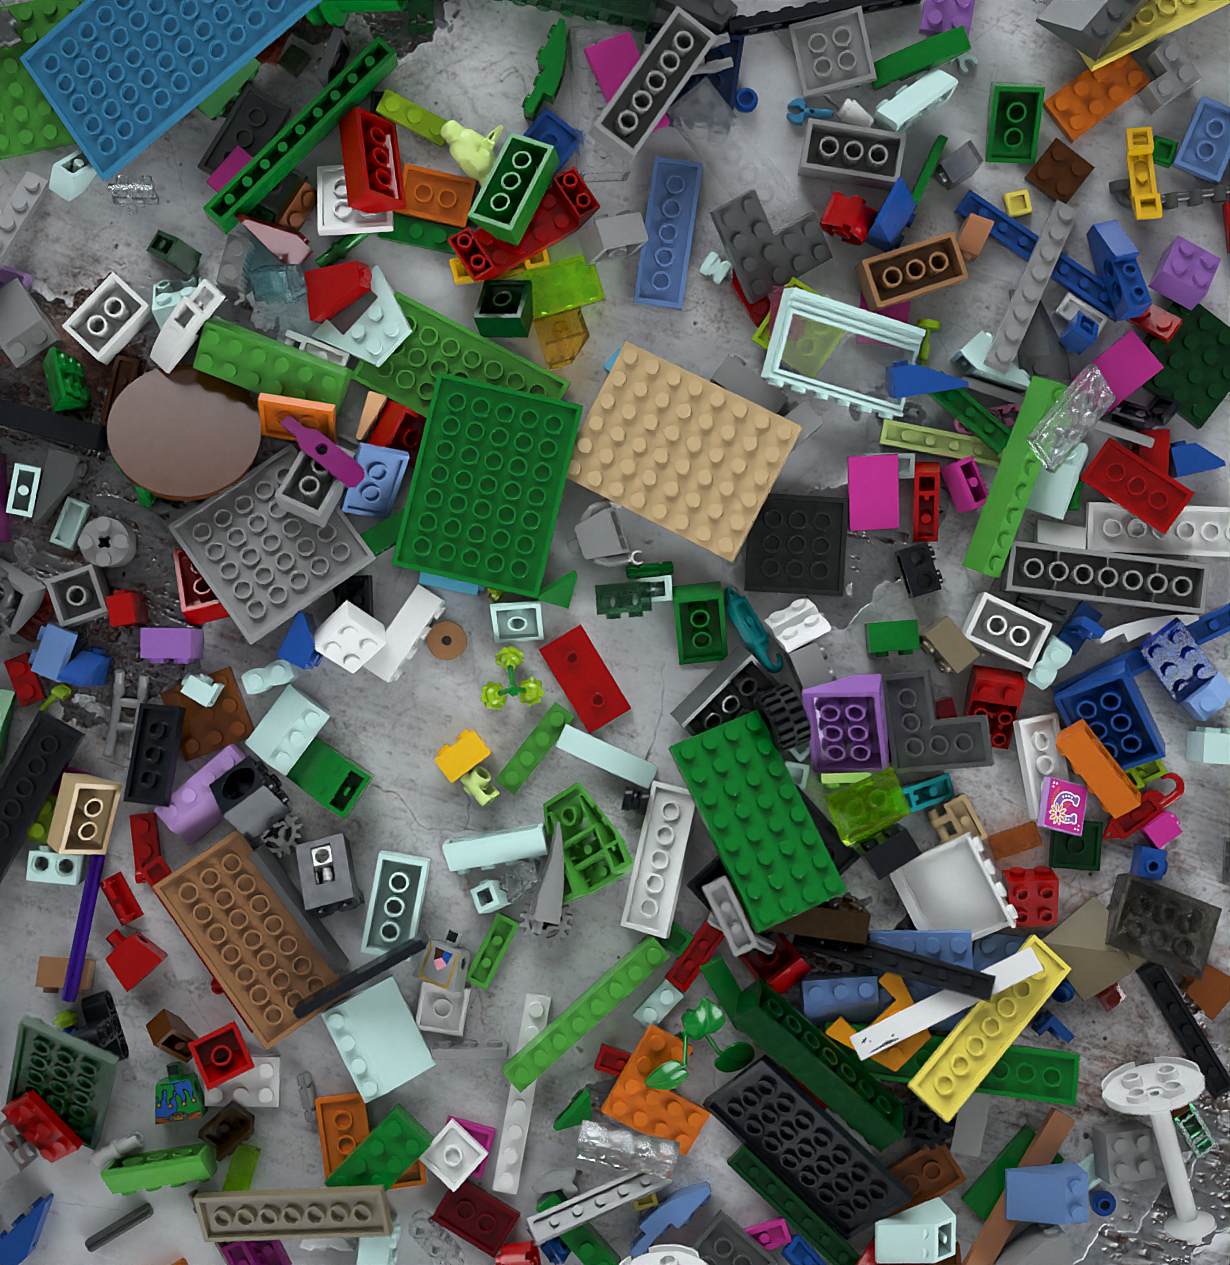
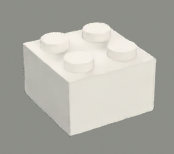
M347 600L313 631L315 650L352 674L387 643L384 625Z

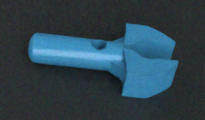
M796 98L787 106V109L796 108L801 112L798 115L787 114L786 117L792 124L802 126L803 120L807 117L832 119L834 115L833 109L808 107L804 103L805 98Z

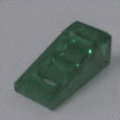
M1189 1102L1188 1104L1191 1109L1173 1119V1123L1195 1157L1199 1159L1218 1144L1198 1110ZM1206 1137V1140H1204L1197 1146L1195 1145L1198 1141Z

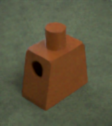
M1186 960L1181 961L1175 970L1184 977L1178 985L1179 989L1204 1016L1214 1021L1230 1000V976L1201 960H1198L1194 966Z

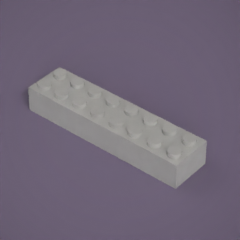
M1013 540L1001 572L999 591L1192 615L1205 614L1210 564Z

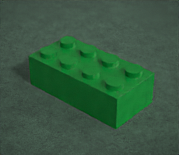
M397 1103L334 1168L324 1184L327 1187L384 1185L386 1193L431 1146L434 1137L401 1104Z

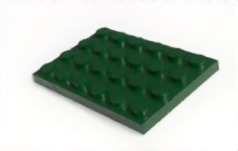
M25 1014L19 1023L6 1104L33 1089L84 1142L83 1146L95 1150L100 1142L119 1057L108 1050H102L91 1045L86 1040H80L62 1029H56L38 1018H32Z

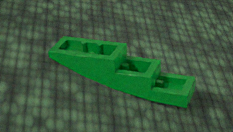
M962 25L937 34L874 62L877 81L871 82L873 90L877 91L897 80L903 81L922 71H930L972 50L965 26Z

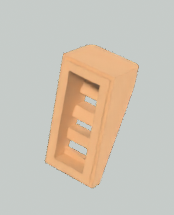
M371 391L368 392L356 433L358 441L365 443L388 400H390L388 396Z

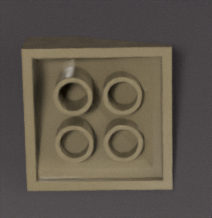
M1094 896L1090 897L1040 939L1071 968L1065 979L1072 985L1082 1002L1087 1001L1128 976L1150 958L1137 939Z

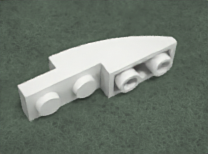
M203 279L190 297L184 296L175 307L154 343L150 358L169 374L198 339L199 335L197 332L226 296L209 280Z

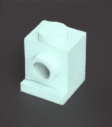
M189 672L182 681L184 687L181 692L205 707H212L225 685L222 683L212 684L214 680L203 673L197 675Z

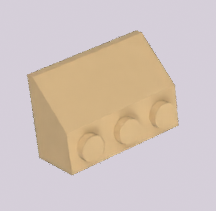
M63 773L47 844L58 854L105 855L122 784L89 774Z

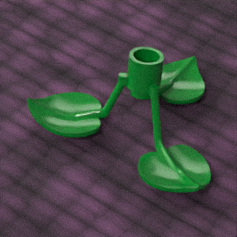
M703 997L695 1010L687 1011L681 1017L685 1029L682 1032V1063L680 1064L679 1061L672 1060L662 1064L647 1077L644 1085L658 1090H671L685 1082L688 1077V1072L684 1069L687 1066L688 1038L698 1041L705 1036L714 1051L719 1055L714 1061L715 1067L719 1071L726 1073L736 1072L746 1067L755 1057L753 1047L746 1042L730 1044L725 1048L724 1052L717 1047L708 1033L719 1030L725 1023V1016L715 1003Z

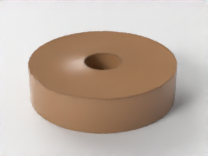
M442 621L435 624L428 633L427 645L430 652L436 658L453 660L458 658L466 649L467 636L464 629L457 623ZM445 636L451 638L450 645H444L443 638Z

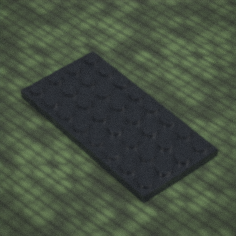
M766 1054L708 1096L702 1104L846 1241L912 1201L914 1193Z

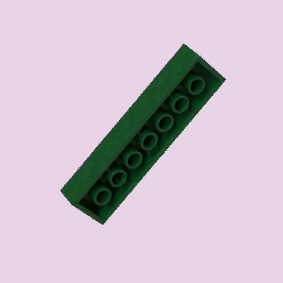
M759 977L739 993L733 1021L739 1031L746 1033L760 1049H764L778 1065H782L789 1071L796 1081L806 1086L814 1097L823 1101L832 1113L840 1116L849 1128L857 1131L870 1146H874L879 1152H882L902 1137L904 1104L768 983Z

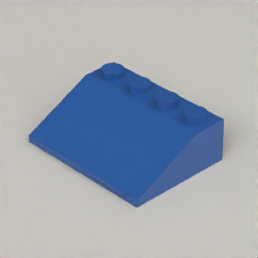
M1126 660L1101 668L1053 695V699L1067 727L1083 718L1123 771L1165 757V742Z

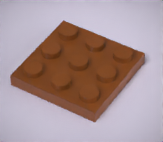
M231 667L207 675L214 680L212 684L222 683L225 685L212 707H205L181 692L184 687L183 685L160 693L164 705L186 708L180 742L185 762L246 740L255 730Z

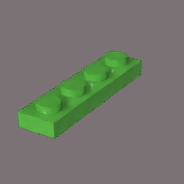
M555 702L495 780L515 795L559 738L565 725H569L575 716Z

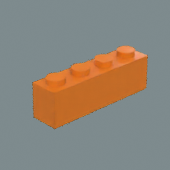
M1083 718L1057 733L1056 748L1058 752L1069 759L1075 774L1083 777L1087 789L1091 794L1095 793L1100 799V805L1106 813L1110 812L1114 819L1141 805V793Z

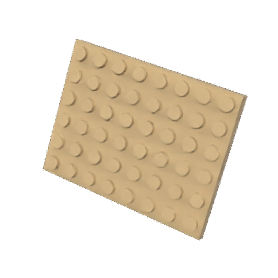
M625 341L576 437L567 478L733 563L802 430V426Z

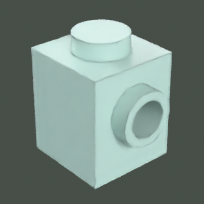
M488 878L479 883L480 886L470 890L478 913H492L512 903L503 880Z

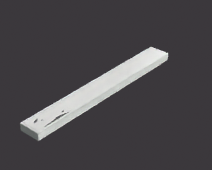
M1030 946L980 972L996 976L992 995L1042 971L1043 968ZM942 990L849 1038L862 1061L982 1000Z

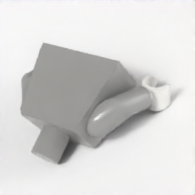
M607 498L591 504L581 516L580 524L575 526L577 538L571 539L567 543L569 551L572 554L582 551L586 560L592 559L595 564L608 568L626 566L629 562L634 565L643 563V561L636 562L633 559L635 553H641L642 551L634 550L629 555L626 554L630 552L616 510V508L618 509L622 506Z

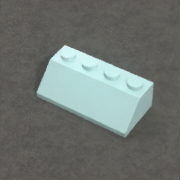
M544 823L448 839L442 845L449 871H456L457 874L469 873L471 868L481 867V870L493 869L496 867L495 864L505 862V866L516 865L520 863L519 859L529 858L530 862L543 860L544 855H548L549 851Z

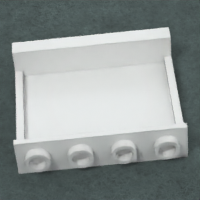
M971 831L923 852L915 859L889 874L917 930H971L972 941L1007 926L1011 925L1012 929L1016 927V918H1018L1016 909L1013 904L1008 905L1004 897L1007 895L1001 881H996L993 873H996L990 859L985 860L981 852L984 850L982 842L978 836L974 838Z

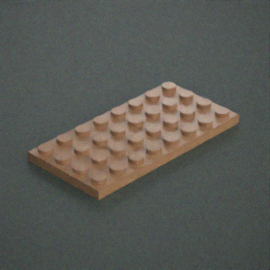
M235 830L152 887L267 1051L351 991L344 993L301 1018L295 1016L293 1010L298 1001L340 979L341 976L340 974L336 975L333 973L252 862L249 855L254 849L246 837L239 830Z

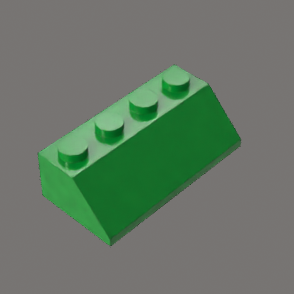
M510 132L467 215L468 218L496 239L518 246L560 164L555 147Z

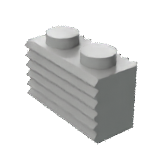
M228 234L216 282L222 288L240 293L246 292V284L249 283L247 279L250 278L251 265L254 264L252 260L255 259L254 255H256L255 251L257 250L250 239Z

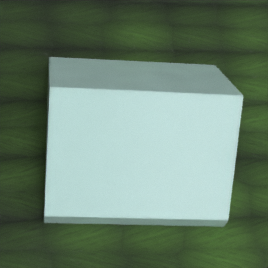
M541 601L490 604L495 643L544 640Z

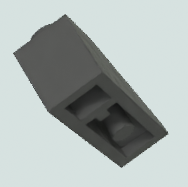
M49 449L32 521L46 524L64 503L67 496L81 482V477L85 476L87 470L86 458Z

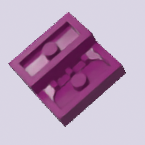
M280 1240L230 1241L221 1248L229 1265H292Z

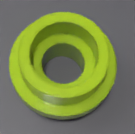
M67 1009L55 1014L56 1019L52 1021L53 1025H56L57 1029H63L77 1023V1011L71 1013V1010Z

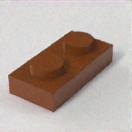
M300 179L274 218V221L297 234L317 204V190L306 181Z

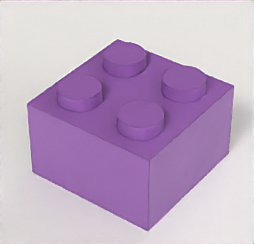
M1178 235L1164 250L1148 287L1192 310L1207 294L1221 258Z
M141 628L140 658H148V663H171V658H173V663H195V659H203L204 629Z

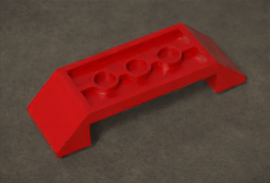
M573 166L553 178L552 187L546 190L518 246L496 239L483 228L472 233L469 227L451 236L447 241L473 281L496 279L578 231L600 209V205Z

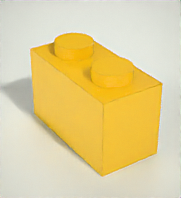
M465 729L456 736L458 742L451 747L447 743L436 752L438 757L434 761L451 784L492 753V750L476 729L471 732Z

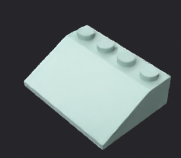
M393 975L332 1004L321 1013L365 1104L390 1092L436 1065V1061L432 1059V1053L421 1031L418 1029L415 1018Z

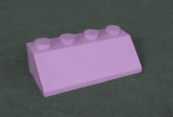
M236 743L228 745L171 794L169 807L157 806L154 809L155 813L170 830L191 845L195 844L224 819L209 785L247 757L246 754Z

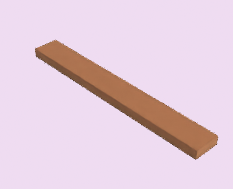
M1051 1107L1017 1168L1050 1165L1075 1120ZM1005 1189L961 1265H993L1018 1222L1017 1220H1007L1005 1218Z

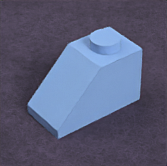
M1217 670L1179 702L1194 720L1206 721L1226 704L1230 697V684Z

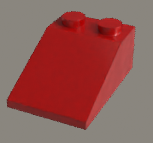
M183 548L173 550L181 611L190 627L231 617Z

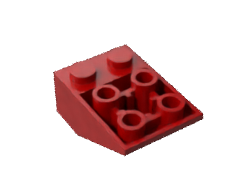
M974 664L972 666L967 685L963 716L987 714L991 745L994 748L1008 750L1014 730L1013 721L1017 720L1026 688L1022 672Z

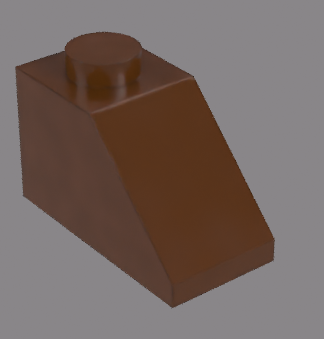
M163 1009L146 1024L155 1047L186 1063L193 1058L188 1043L199 1039V1037L179 1016Z

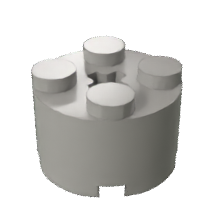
M99 517L90 521L83 528L78 539V546L83 556L90 563L100 567L118 568L127 565L134 558L137 550V538L134 530L125 522L108 517ZM108 539H110V540H109V544L111 545L110 547H106V546H107V542H106V541H107Z

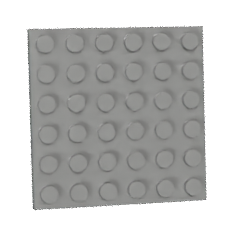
M292 443L249 471L234 486L231 485L220 491L219 494L210 497L167 526L250 644L262 638L297 614L298 611H301L376 559L338 505L334 508L324 528L279 508L275 495L299 455V452Z

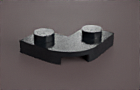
M1156 395L1145 407L1123 400L1112 412L1111 421L1139 430L1159 429L1165 426L1180 408V401L1163 395Z

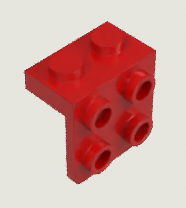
M1036 866L1033 869L1012 867L1010 870H1002V880L1008 889L1007 903L1008 905L1013 904L1018 914L1016 927L1056 925L1058 922L1059 879L1052 868Z

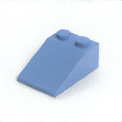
M1075 1162L1005 1169V1218L1007 1220L1059 1225L1088 1223L1089 1174Z

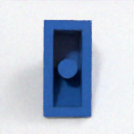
M1078 311L1060 334L1059 342L1061 346L1070 353L1075 352L1080 355L1096 341L1099 324L1081 311Z
M1183 440L1170 444L1168 476L1173 479L1226 466L1224 460L1197 443L1186 444V441Z

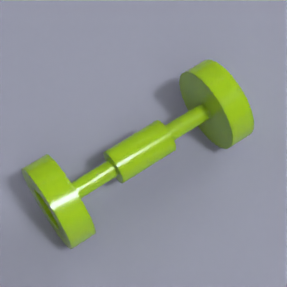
M931 319L917 320L916 327L926 330L918 355L920 366L924 367L925 361L928 360L931 345L929 342L930 332L937 333L941 331L942 323Z

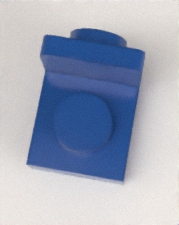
M1049 1010L1038 1014L1033 1020L1034 1024L1031 1026L1039 1036L1048 1030L1057 1040L1062 1037L1067 1043L1075 1037Z

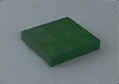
M1084 820L1082 836H1075L1051 829L1048 867L1100 871L1103 822Z

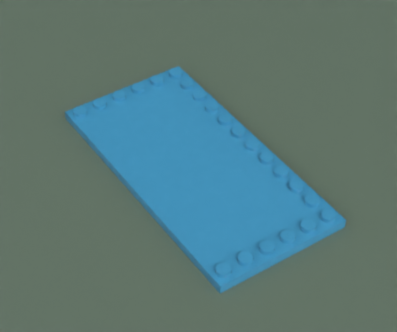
M84 0L19 59L101 180L107 182L322 0Z

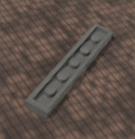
M264 842L258 845L249 855L250 859L333 973L338 975L345 969L349 959L320 919L312 918L305 911L302 894Z

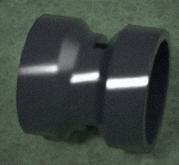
M626 786L621 810H636L638 814L645 815L650 791H637L633 787Z

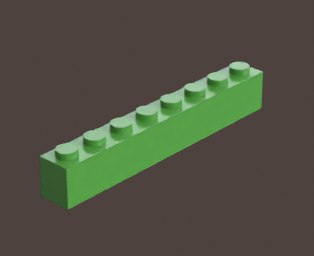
M1032 376L963 561V566L996 578L1000 577L1071 387L1053 380Z
M648 934L502 1066L504 1075L521 1093L671 956L653 935Z

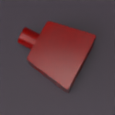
M116 929L106 938L115 949L106 957V961L127 992L137 986L169 956L160 947L137 931L126 939Z

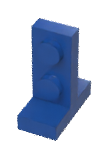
M1080 601L1056 637L1070 646L1072 649L1071 655H1076L1086 639H1101L1107 631L1097 624L1103 614L1085 602Z

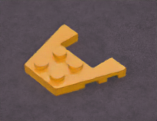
M885 972L878 979V982L896 1000L868 1027L915 1004L902 977ZM840 1016L825 1030V1033L856 1050L849 1037L858 1032ZM928 1028L869 1058L896 1072L931 1038V1034Z

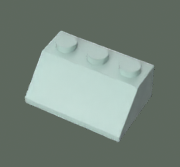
M937 67L930 72L925 70L916 77V82L910 87L907 84L901 87L895 93L896 97L892 100L885 99L876 106V112L873 117L874 121L881 130L903 133L949 100L959 82L956 78Z
M289 683L246 740L245 744L265 763L286 776L328 720L330 711Z

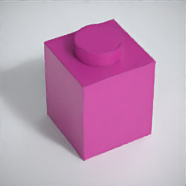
M1167 811L1162 812L1139 829L1148 844L1156 849H1160L1183 832L1178 826L1180 824L1179 819L1175 814Z

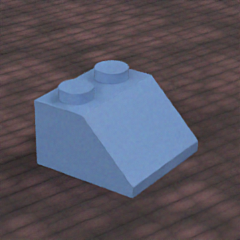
M49 621L46 627L41 625L36 640L41 641L38 650L32 649L28 663L32 664L31 671L61 683L60 680H57V677L68 664L78 636L77 630L60 627V625Z

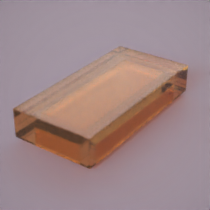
M1030 821L988 835L987 837L995 860L1043 845L1035 821Z

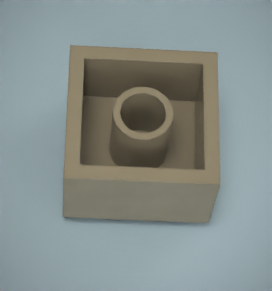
M949 616L938 617L919 633L920 648L926 654L931 653L936 659L933 663L942 673L958 674L981 655Z

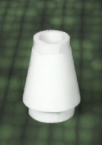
M846 98L836 114L840 117V121L849 125L870 128L874 121V118L855 99L850 100Z

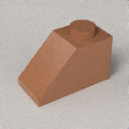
M970 213L961 224L956 239L964 262L974 261L979 256L994 221Z

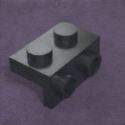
M372 575L350 576L333 588L336 600L333 613L347 600L374 618Z

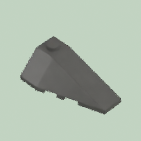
M1016 289L1009 290L1010 301ZM1040 300L1017 351L1019 370L1023 369L1026 371L1031 379L1032 376H1037L1056 382L1070 381L1071 372L1068 354L1061 346L1059 336Z

